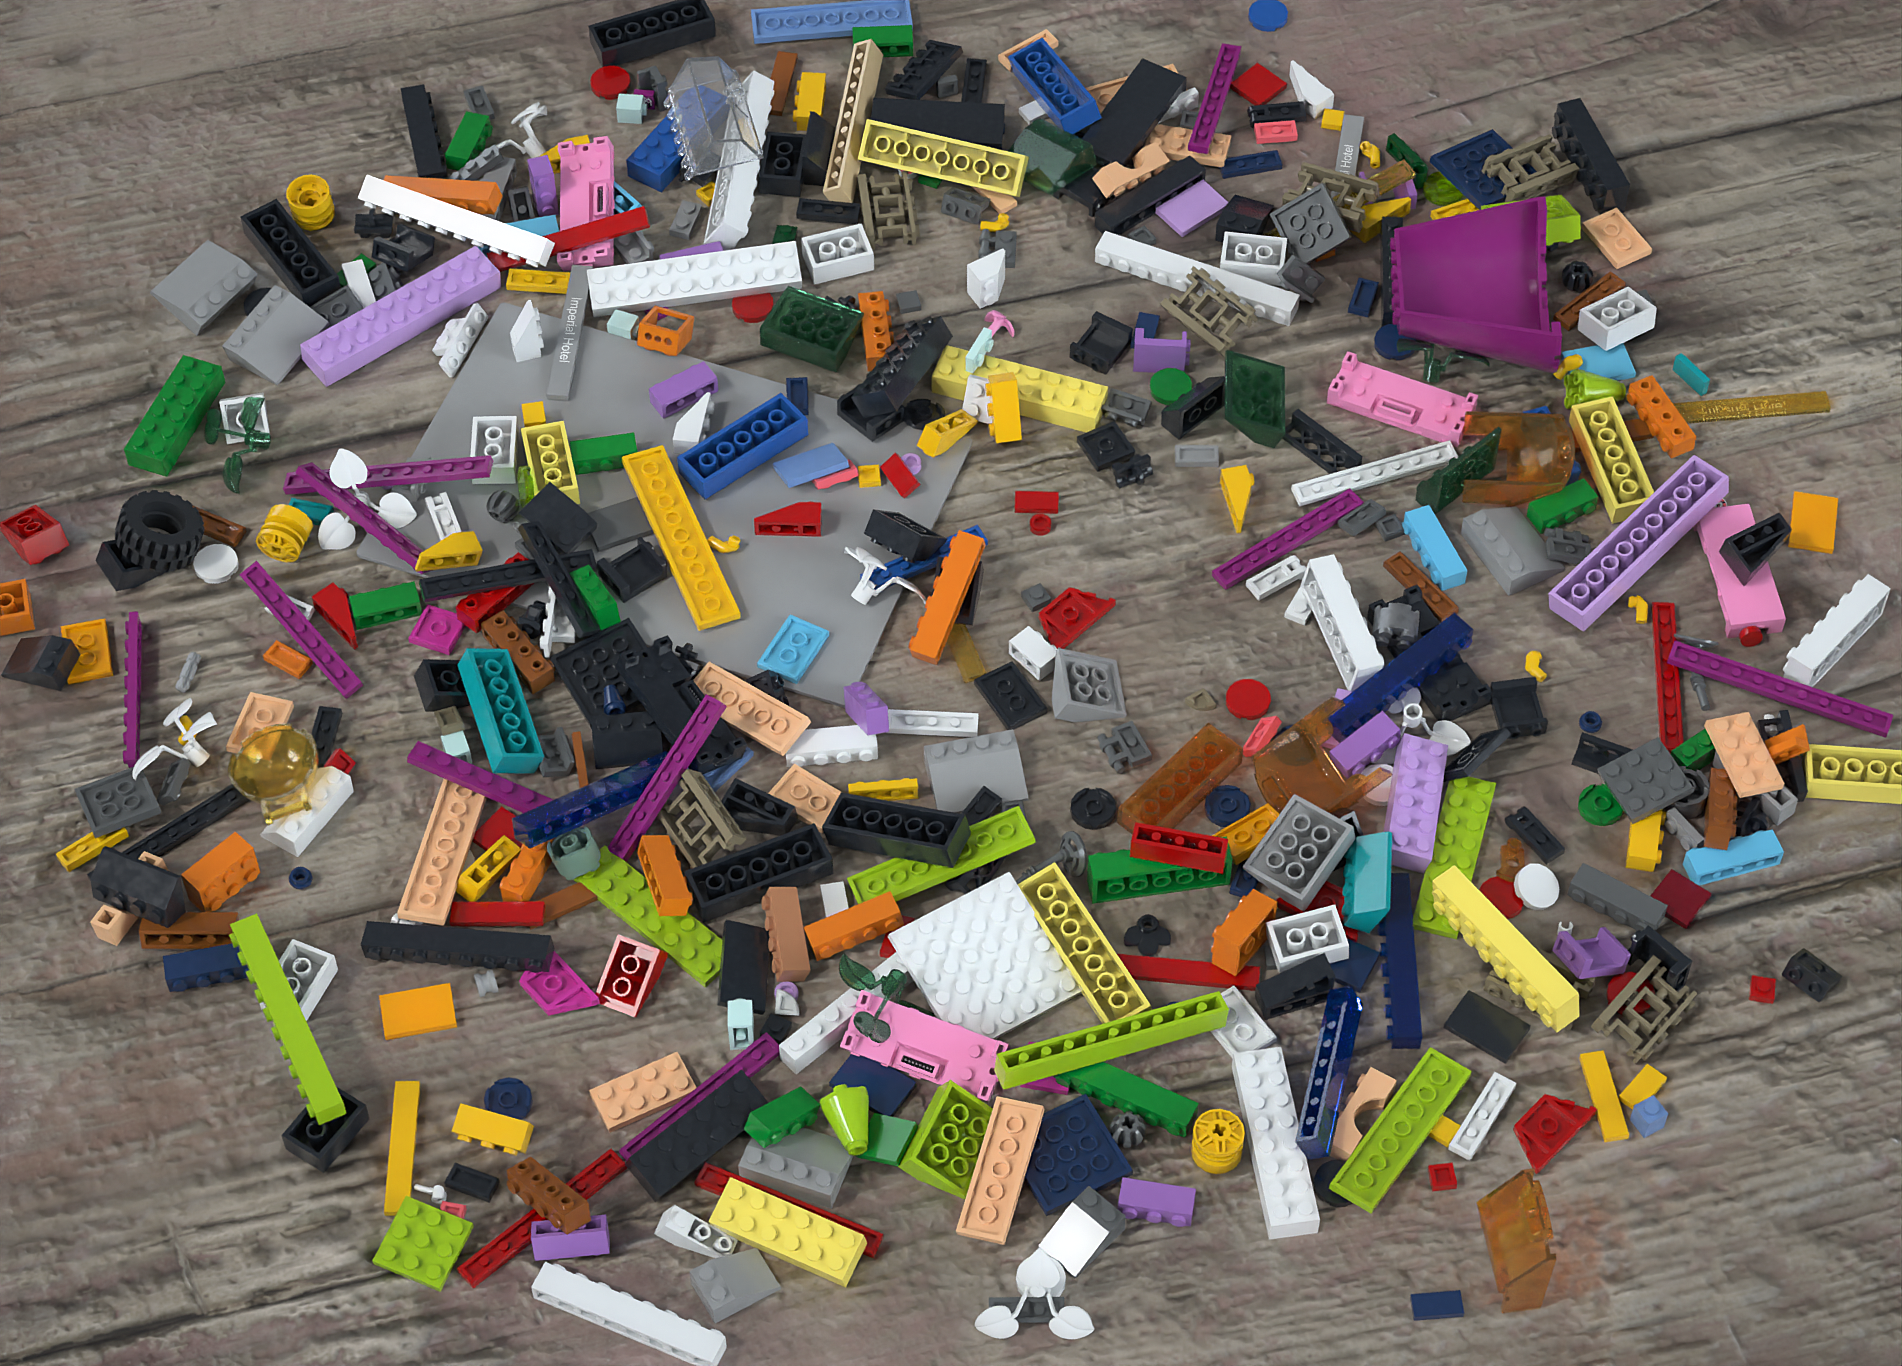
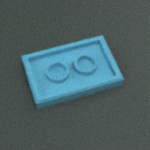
M1624 343L1607 351L1596 345L1561 352L1562 361L1565 357L1578 354L1583 360L1582 366L1578 369L1618 381L1635 378L1636 375Z
M790 614L757 662V667L765 671L771 670L779 673L783 679L797 684L829 637V631Z

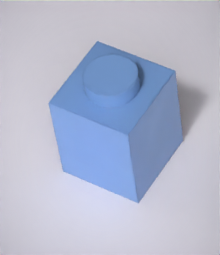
M1652 1095L1634 1105L1630 1121L1643 1138H1646L1664 1128L1668 1112L1657 1098Z

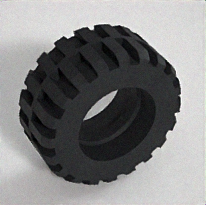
M151 490L148 493L143 491L138 493V495H133L122 505L115 529L116 544L127 559L130 558L131 562L135 565L143 566V569L149 570L150 568L154 569L155 572H162L163 570L172 572L175 571V568L179 570L189 565L197 556L204 533L203 519L196 507H192L191 502L188 500L184 501L177 494L174 496L170 492H158V490ZM149 528H158L170 534L157 533Z

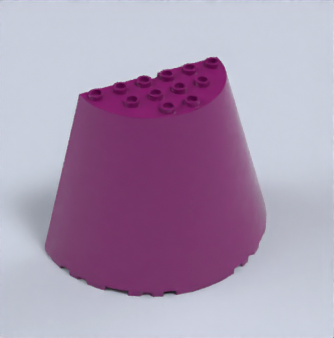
M1546 196L1394 229V238H1390V250H1394L1391 251V264H1394L1391 268L1392 294H1394L1392 298V311H1394L1393 325H1397L1398 335L1548 373L1557 372L1560 359H1555V356L1561 355V323L1551 322L1550 332L1546 287H1542L1547 282L1545 263Z

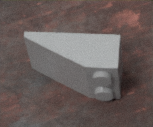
M757 1248L711 1259L690 1270L691 1285L714 1323L781 1289Z

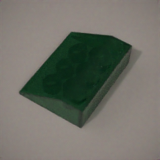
M1041 118L1025 127L1008 150V152L1029 157L1024 182L1049 195L1097 165L1092 144Z
M787 286L760 327V345L837 372L849 352L863 319L864 312Z
M1226 350L1225 420L1254 443L1275 448L1285 435V367Z
M1497 427L1472 446H1467L1462 454L1450 459L1446 466L1442 469H1437L1426 481H1421L1416 488L1415 501L1421 506L1429 505L1436 515L1495 470L1502 429Z

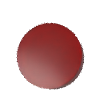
M1045 514L1032 516L1029 524L1030 531L1038 536L1048 534L1051 530V519Z
M1748 626L1741 630L1739 639L1743 646L1753 647L1762 641L1763 635L1759 627Z

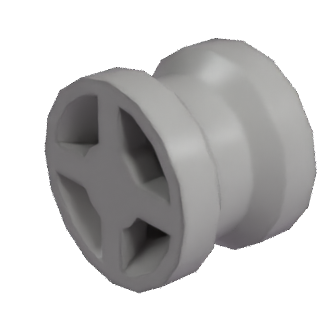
M492 969L487 970L482 975L479 973L474 974L480 997L485 996L488 992H498Z

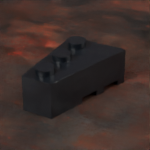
M1779 512L1726 538L1719 553L1742 585L1745 586L1786 542L1792 528Z
M737 778L734 779L721 800L742 831L781 836L789 833L798 819L795 806Z
M1325 952L1256 984L1255 999L1265 1020L1332 1000L1335 974Z

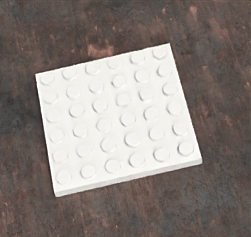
M1010 872L888 935L890 942L937 1019L954 1025H960L964 1029L994 1040L1081 994L1080 988L1034 916L1035 912Z

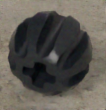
M1573 261L1571 264H1567L1562 271V282L1570 291L1582 292L1584 289L1589 288L1593 281V271L1583 261Z

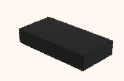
M454 1163L444 1184L447 1188L490 1203L500 1180L489 1174Z

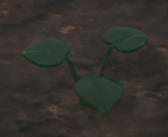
M1400 338L1397 341L1399 353L1406 350L1424 351L1425 365L1422 379L1428 382H1439L1441 371L1445 372L1446 366L1453 357L1475 360L1486 364L1488 367L1490 366L1489 361L1484 356L1461 350L1450 352L1442 365L1441 360L1433 358V343L1428 345L1406 338Z
M247 397L242 405L241 421L244 423L243 428L246 434L220 428L222 415L219 410L210 409L207 413L204 438L208 444H215L219 432L244 437L245 445L249 447L245 450L233 452L232 458L228 457L224 464V483L234 493L240 494L239 483L243 468L240 455L257 452V449L267 450L271 443L269 433L254 429L265 400L262 397Z
M845 953L842 955L839 962V974L845 984L857 991L864 990L865 988L872 990L881 984V992L885 995L874 1016L865 1011L855 1014L853 1019L854 1025L864 1036L869 1037L876 1043H883L888 1040L891 1034L890 1026L885 1021L878 1019L889 998L896 996L894 1003L907 1008H914L932 1017L935 1016L933 1012L910 1002L900 1000L902 991L905 988L904 985L907 982V976L902 971L892 969L887 977L883 975L876 982L874 974L869 969L853 961Z

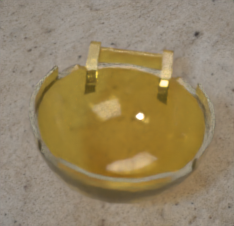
M275 724L264 727L245 738L240 743L243 747L237 755H231L228 765V776L233 786L244 797L257 804H261L267 825H272L275 820L304 809L306 811L312 810L308 788L316 777L319 763L318 749L313 736L304 728L302 730L293 728L292 724ZM301 796L302 801L271 812L270 805L286 804Z

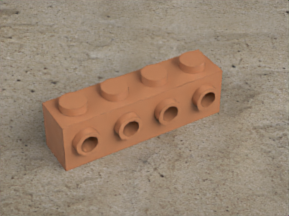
M769 887L765 896L762 897L761 904L762 909L766 912L765 929L769 931L770 936L768 948L773 954L772 971L776 973L777 982H804L811 969L797 887Z

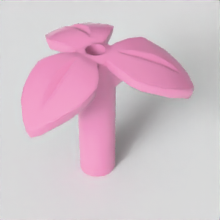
M992 310L985 317V321L993 322L988 328L992 330V337L1001 326L1006 327L1011 337H1014V329L1011 322L1005 319L1006 316L996 310Z

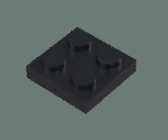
M1115 421L1077 436L1078 445L1097 472L1117 462L1130 459L1135 455V449Z

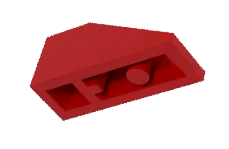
M798 502L754 518L755 535L821 537V502Z
M332 582L311 596L314 609L355 650L358 648L347 600L349 596L342 587L339 588Z

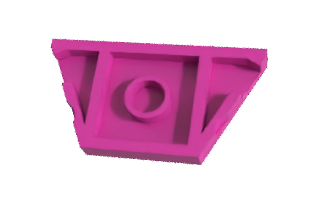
M555 951L549 972L534 973L526 970L519 980L520 986L548 1016L591 1007L600 1003L599 998Z

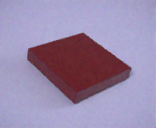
M1671 869L1650 897L1668 905L1665 917L1686 929L1710 899L1712 893Z

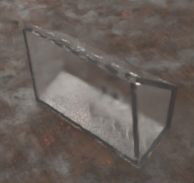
M719 56L687 58L672 85H670L668 96L664 101L665 108H669L672 105L667 114L668 120H672L675 117L670 127L671 132H676L679 129L674 137L675 144H679L682 141L677 151L678 156L682 157L686 153L681 162L683 169L689 165L684 175L685 180L689 181L693 176L763 159V152L739 73L731 69Z

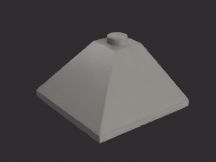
M1058 648L1056 650L1052 690V705L1055 718L1070 722L1125 718L1127 714L1117 661Z

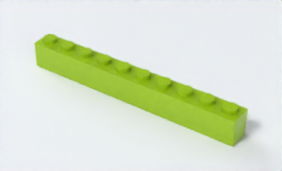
M257 913L230 924L232 934H229L232 945L234 948L239 947L241 951L237 953L241 965H247L249 969L246 971V975L250 985L255 984L257 987L254 993L259 1004L264 1002L266 1007L262 1009L267 1022H273L274 1027L271 1028L275 1040H281L283 1046L279 1048L284 1060L289 1059L291 1062L288 1068L293 1080L298 1078L300 1082L297 1088L301 1098H307L309 1102L305 1106L310 1118L315 1117L318 1124L321 1125L345 1115L346 1110L343 1100Z
M1220 991L998 1053L996 1054L994 1071L1003 1090L1225 1027L1229 1008Z

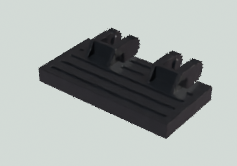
M929 40L925 44L927 50L919 49L916 52L917 57L909 59L907 65L903 68L904 74H895L893 76L894 81H889L884 88L886 94L904 99L920 100L962 55V47Z

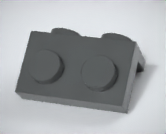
M656 65L638 71V88L655 91V101L659 111L668 110L667 101L669 96L665 88L668 86L665 75L660 74Z
M381 263L367 274L376 301L405 286L400 279L401 273L399 269L386 263Z
M1111 388L1106 403L1102 405L1101 410L1105 414L1104 416L1110 420L1116 421L1118 418L1124 420L1125 424L1132 427H1137V425L1144 426L1152 402Z
M557 727L554 735H538L544 754V759L539 765L542 776H569L572 767L575 765V755L571 753L569 739L565 735L563 727Z

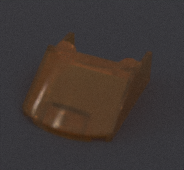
M1466 411L1464 435H1485V442L1489 448L1493 450H1506V481L1464 480L1462 502L1506 504V507H1514L1562 491L1571 476L1575 459L1574 437L1571 428L1564 421V416L1562 414Z
M1333 696L1252 755L1256 773L1254 776L1258 788L1265 801L1279 814L1294 794L1328 813L1341 807L1348 809L1359 803V799L1393 775L1390 770L1379 767L1367 777L1362 774H1355L1346 781L1343 779L1321 746L1333 734V726L1328 717L1345 705L1343 700Z
M1534 1168L1522 1170L1476 1202L1480 1216V1226L1483 1228L1499 1294H1503L1502 1313L1540 1309L1556 1263V1253L1550 1254L1549 1240L1554 1239L1550 1216L1539 1180L1533 1181Z

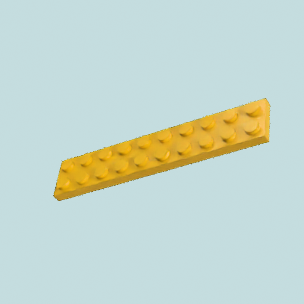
M661 445L623 456L622 463L698 631L740 619L741 613L664 446Z

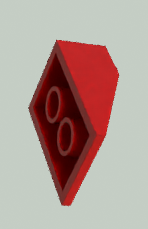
M36 504L0 522V531L20 557L29 565L38 564L47 556L58 554L63 551V548L69 546L60 522Z
M618 934L595 993L599 998V1004L637 1017L659 979L669 953Z

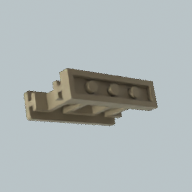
M1549 134L1544 137L1540 136L1528 143L1524 142L1513 149H1506L1500 154L1489 156L1485 160L1482 172L1487 174L1489 178L1496 175L1499 176L1505 184L1501 192L1503 196L1507 195L1505 202L1531 199L1572 183L1579 171V167L1575 163L1571 164L1569 160L1560 162L1553 152L1557 145L1555 142L1551 143L1553 137ZM1530 163L1537 172L1528 175L1521 165Z
M1303 162L1301 171L1298 172L1299 182L1303 183L1299 191L1289 189L1282 197V203L1284 206L1314 188L1312 186L1314 182L1325 183L1328 190L1341 193L1335 204L1348 230L1360 233L1363 227L1362 221L1366 219L1365 210L1360 208L1365 200L1375 202L1380 195L1379 186L1373 180H1366L1352 174H1345L1333 169ZM1351 192L1358 193L1357 197H1350ZM1344 205H1351L1350 210L1344 209Z
M902 171V176L894 174V182L876 184L874 176L866 179V174L857 175L863 227L872 250L875 249V244L879 243V246H883V238L903 236L904 244L911 240L912 245H916V237H920L919 224L914 222L917 221V210L912 209V206H915L914 193L910 194V191L913 190L912 179L907 177V171ZM900 185H903L904 201H902V194H891L900 193ZM868 188H871V195H880L873 196L872 204L869 201ZM898 205V213L879 214V207ZM905 216H908V222H909V229H910V231H907L906 224H904V225H895V224H903V223H905ZM872 219H875L876 226H882V225H887V226L877 227V234L874 235V228H873V221H872Z
M1193 266L1191 268L1192 273H1188L1186 276L1192 282L1191 286L1180 298L1171 293L1169 300L1165 298L1160 305L1166 312L1224 358H1227L1231 353L1230 347L1235 345L1233 340L1229 338L1241 322L1250 328L1252 326L1251 323L1258 320L1254 314L1256 310L1248 303L1245 305L1240 303V297L1234 292H1226L1224 290L1226 287L1217 279L1212 281L1209 278L1211 275L1203 268L1198 270ZM1197 279H1201L1215 290L1216 293L1214 294L1211 290L1207 289L1200 297L1196 293L1202 287V284ZM1213 299L1222 308L1209 322L1199 313ZM1190 300L1193 301L1195 304L1189 312L1194 318L1189 317L1175 305L1179 304L1184 308ZM1229 301L1246 316L1244 317L1238 312L1232 320H1229L1226 316L1232 311V308L1227 302ZM1221 323L1225 328L1219 336L1224 342L1222 343L1205 328L1208 327L1214 332Z
M687 769L682 774L684 780L681 779L678 782L684 791L674 802L667 799L656 818L665 826L668 831L667 835L676 842L679 847L678 851L688 860L690 869L713 861L711 858L722 847L725 850L733 851L735 844L742 845L747 838L702 773ZM696 796L699 801H695L690 806L688 802ZM682 810L684 814L677 820L674 815H677ZM700 814L706 825L695 836L689 824ZM719 829L722 835L718 834L713 840L711 835ZM705 843L707 847L699 853L696 848H700Z
M1535 947L1579 993V996L1585 999L1588 998L1594 988L1596 977L1578 979L1558 957ZM1491 970L1485 980L1484 991L1488 992L1492 997L1501 998L1512 1006L1525 1009L1534 1016L1541 1018L1536 1010L1532 1011L1529 1009L1525 999L1520 994L1516 995L1512 991L1505 978L1501 979L1495 971ZM1574 1021L1571 1022L1570 1024H1568V1025H1567L1566 1027H1564V1028H1566V1029H1568V1030H1571L1572 1027H1573Z
M1654 955L1591 1026L1597 1033L1602 1030L1604 1032L1603 1035L1606 1037L1615 1030L1627 1040L1632 1047L1626 1054L1629 1057L1630 1055L1634 1057L1633 1062L1635 1064L1641 1058L1644 1061L1647 1060L1654 1051L1651 1046L1655 1042L1658 1045L1661 1044L1668 1035L1665 1030L1668 1027L1675 1028L1682 1019L1679 1014L1682 1011L1686 1014L1696 1003L1693 1001V998L1698 994L1696 991L1692 993L1688 991L1689 987L1686 985L1678 993L1666 983L1661 976L1667 969L1664 966L1661 968L1658 965L1661 961ZM1653 973L1655 976L1649 983L1658 990L1656 994L1652 993L1647 987H1644L1638 993L1636 991L1638 987ZM1665 997L1674 1004L1681 998L1685 1000L1670 1018L1666 1017L1671 1008L1662 1001ZM1641 999L1645 1000L1660 1013L1652 1024L1633 1010L1634 1006ZM1625 1004L1627 1008L1623 1011L1622 1015L1630 1023L1626 1026L1617 1018L1612 1025L1609 1024L1608 1021ZM1639 1028L1648 1036L1654 1029L1657 1033L1640 1050L1638 1046L1643 1042V1039L1634 1032Z

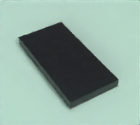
M727 919L724 922L718 1006L728 1008V1001L736 999L752 1000L753 1013L764 1014L770 954L768 948L770 936L769 931H766L765 928Z

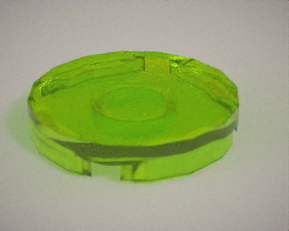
M1439 171L1431 173L1423 184V194L1426 199L1438 206H1447L1459 202L1463 197V194Z
M528 465L520 466L518 469V492L522 509L534 498L533 477L528 475L527 471H531Z

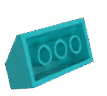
M1389 831L1356 837L1344 854L1346 865L1343 870V876L1345 877V885L1342 891L1344 896V905L1342 907V915L1344 916L1343 926L1370 933L1390 910L1392 832Z

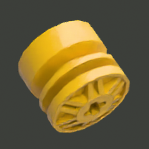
M311 174L300 176L289 184L286 190V198L292 218L300 228L309 231L319 230L332 222L335 216V206L326 180Z
M284 504L274 505L271 507L265 523L257 535L256 544L270 558L282 562H294L299 558L304 544L312 531V521L304 512L293 506Z
M1223 1109L1209 1110L1199 1116L1193 1128L1191 1146L1192 1158L1198 1167L1209 1173L1222 1174L1233 1170L1239 1164L1243 1153L1245 1137L1244 1126L1239 1117Z

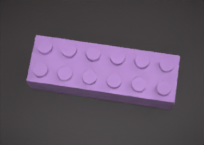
M1404 733L1396 747L1383 831L1392 832L1391 865L1424 874L1432 860L1448 745Z

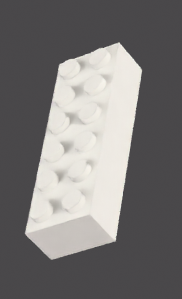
M1334 554L1310 559L1301 586L1347 690L1356 693L1374 689L1384 666V659L1382 654L1378 653L1375 638L1373 635H1370L1367 621L1359 611V603L1351 593L1350 583L1344 578L1342 565L1340 562H1337Z
M1869 574L1863 580L1859 579L1854 584L1852 591L1842 596L1839 605L1831 607L1826 618L1816 623L1813 632L1805 634L1800 641V645L1797 648L1793 647L1787 655L1788 662L1783 668L1785 672L1783 677L1813 687L1882 615L1891 588Z

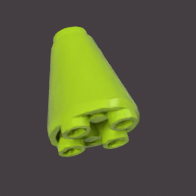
M1574 369L1570 375H1565L1564 386L1566 387L1564 406L1566 409H1571L1572 405L1612 396L1616 403L1619 400H1623L1626 395L1624 383L1585 370Z
M845 1084L835 1086L832 1093L820 1099L822 1112L844 1149L848 1151V1154L852 1156L863 1154L867 1151L869 1096L867 1089L864 1086L847 1087Z

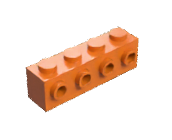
M883 291L858 293V307L868 371L874 369L876 362L885 355L886 349L894 343L893 331H889V328H892L891 315L886 314V312H889V301L884 299Z
M1653 375L1630 383L1627 400L1638 411L1639 418L1645 421L1651 435L1655 436L1660 442L1662 450L1667 452L1671 459L1694 450L1697 436Z
M542 815L539 822L534 823L529 839L525 840L521 846V853L518 858L513 859L510 872L500 882L499 889L501 890L503 902L530 901L552 862L547 851V844L549 840L552 843L555 839L554 834L564 828L563 822Z
M642 835L637 854L658 915L686 916L689 906L692 905L693 898L692 893L688 891L686 877L682 874L681 862L677 860L675 855V846L672 845L669 835Z
M891 891L803 928L816 960L819 961L843 950L851 949L855 945L867 940H872L879 935L894 931L903 926L904 922Z

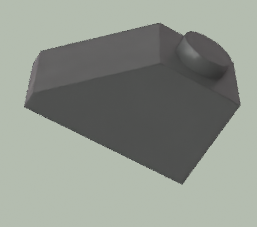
M524 186L506 190L513 222L534 219L529 188Z

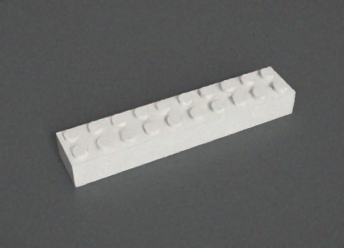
M754 70L733 92L704 244L720 241L723 251L734 249L738 241L744 238L749 230L747 224L752 214L750 208L755 198L753 192L757 186L756 176L760 170L759 160L763 155L762 145L766 139L764 134L769 124L767 118L772 108L770 102L775 92L773 90L774 81Z
M796 241L587 270L593 317L612 315L615 309L629 313L650 310L655 305L659 307H672L733 297L802 289Z

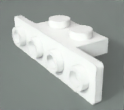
M478 303L472 305L465 318L448 321L443 333L437 339V343L432 349L436 356H442L439 365L449 377L455 376L488 319V315Z
M550 586L549 599L551 600L550 603H546V616L548 618L543 620V632H545V635L540 637V649H544L546 658H550L552 642L575 643L576 637L572 624Z

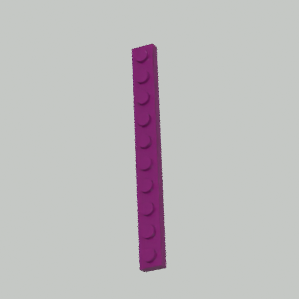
M491 455L366 466L367 479L361 484H356V487L370 488L489 478L493 459ZM324 469L323 471L330 476V469ZM295 472L287 473L283 485V491L286 495L318 492L311 485L305 483Z
M1674 641L1667 661L1668 664L1885 738L1892 722L1893 714L1678 641Z

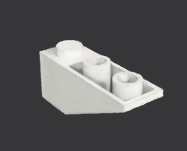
M1292 60L1289 76L1298 101H1303L1306 113L1312 118L1317 119L1323 115L1324 108H1333L1334 93Z
M531 300L526 302L510 332L516 362L541 357L540 348H544L542 337L539 335L542 334L539 321L536 322L540 320L537 307L533 308Z
M707 392L677 422L673 436L674 453L683 454L706 439L705 431L710 429L709 415L714 412V402L711 401L710 392Z
M673 1205L663 1213L654 1233L675 1246L713 1258L731 1255L738 1241L676 1205Z

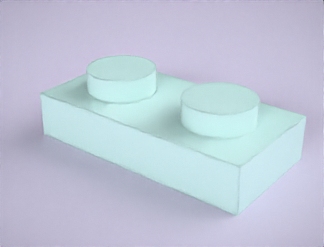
M984 327L966 355L967 372L974 373L976 368L983 364L986 352L991 351L994 340H992V330Z

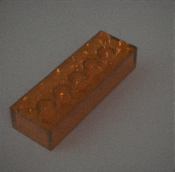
M1207 723L1118 807L1117 823L1131 834H1133L1135 822L1174 829L1214 788L1219 786L1242 764L1243 748L1210 723Z

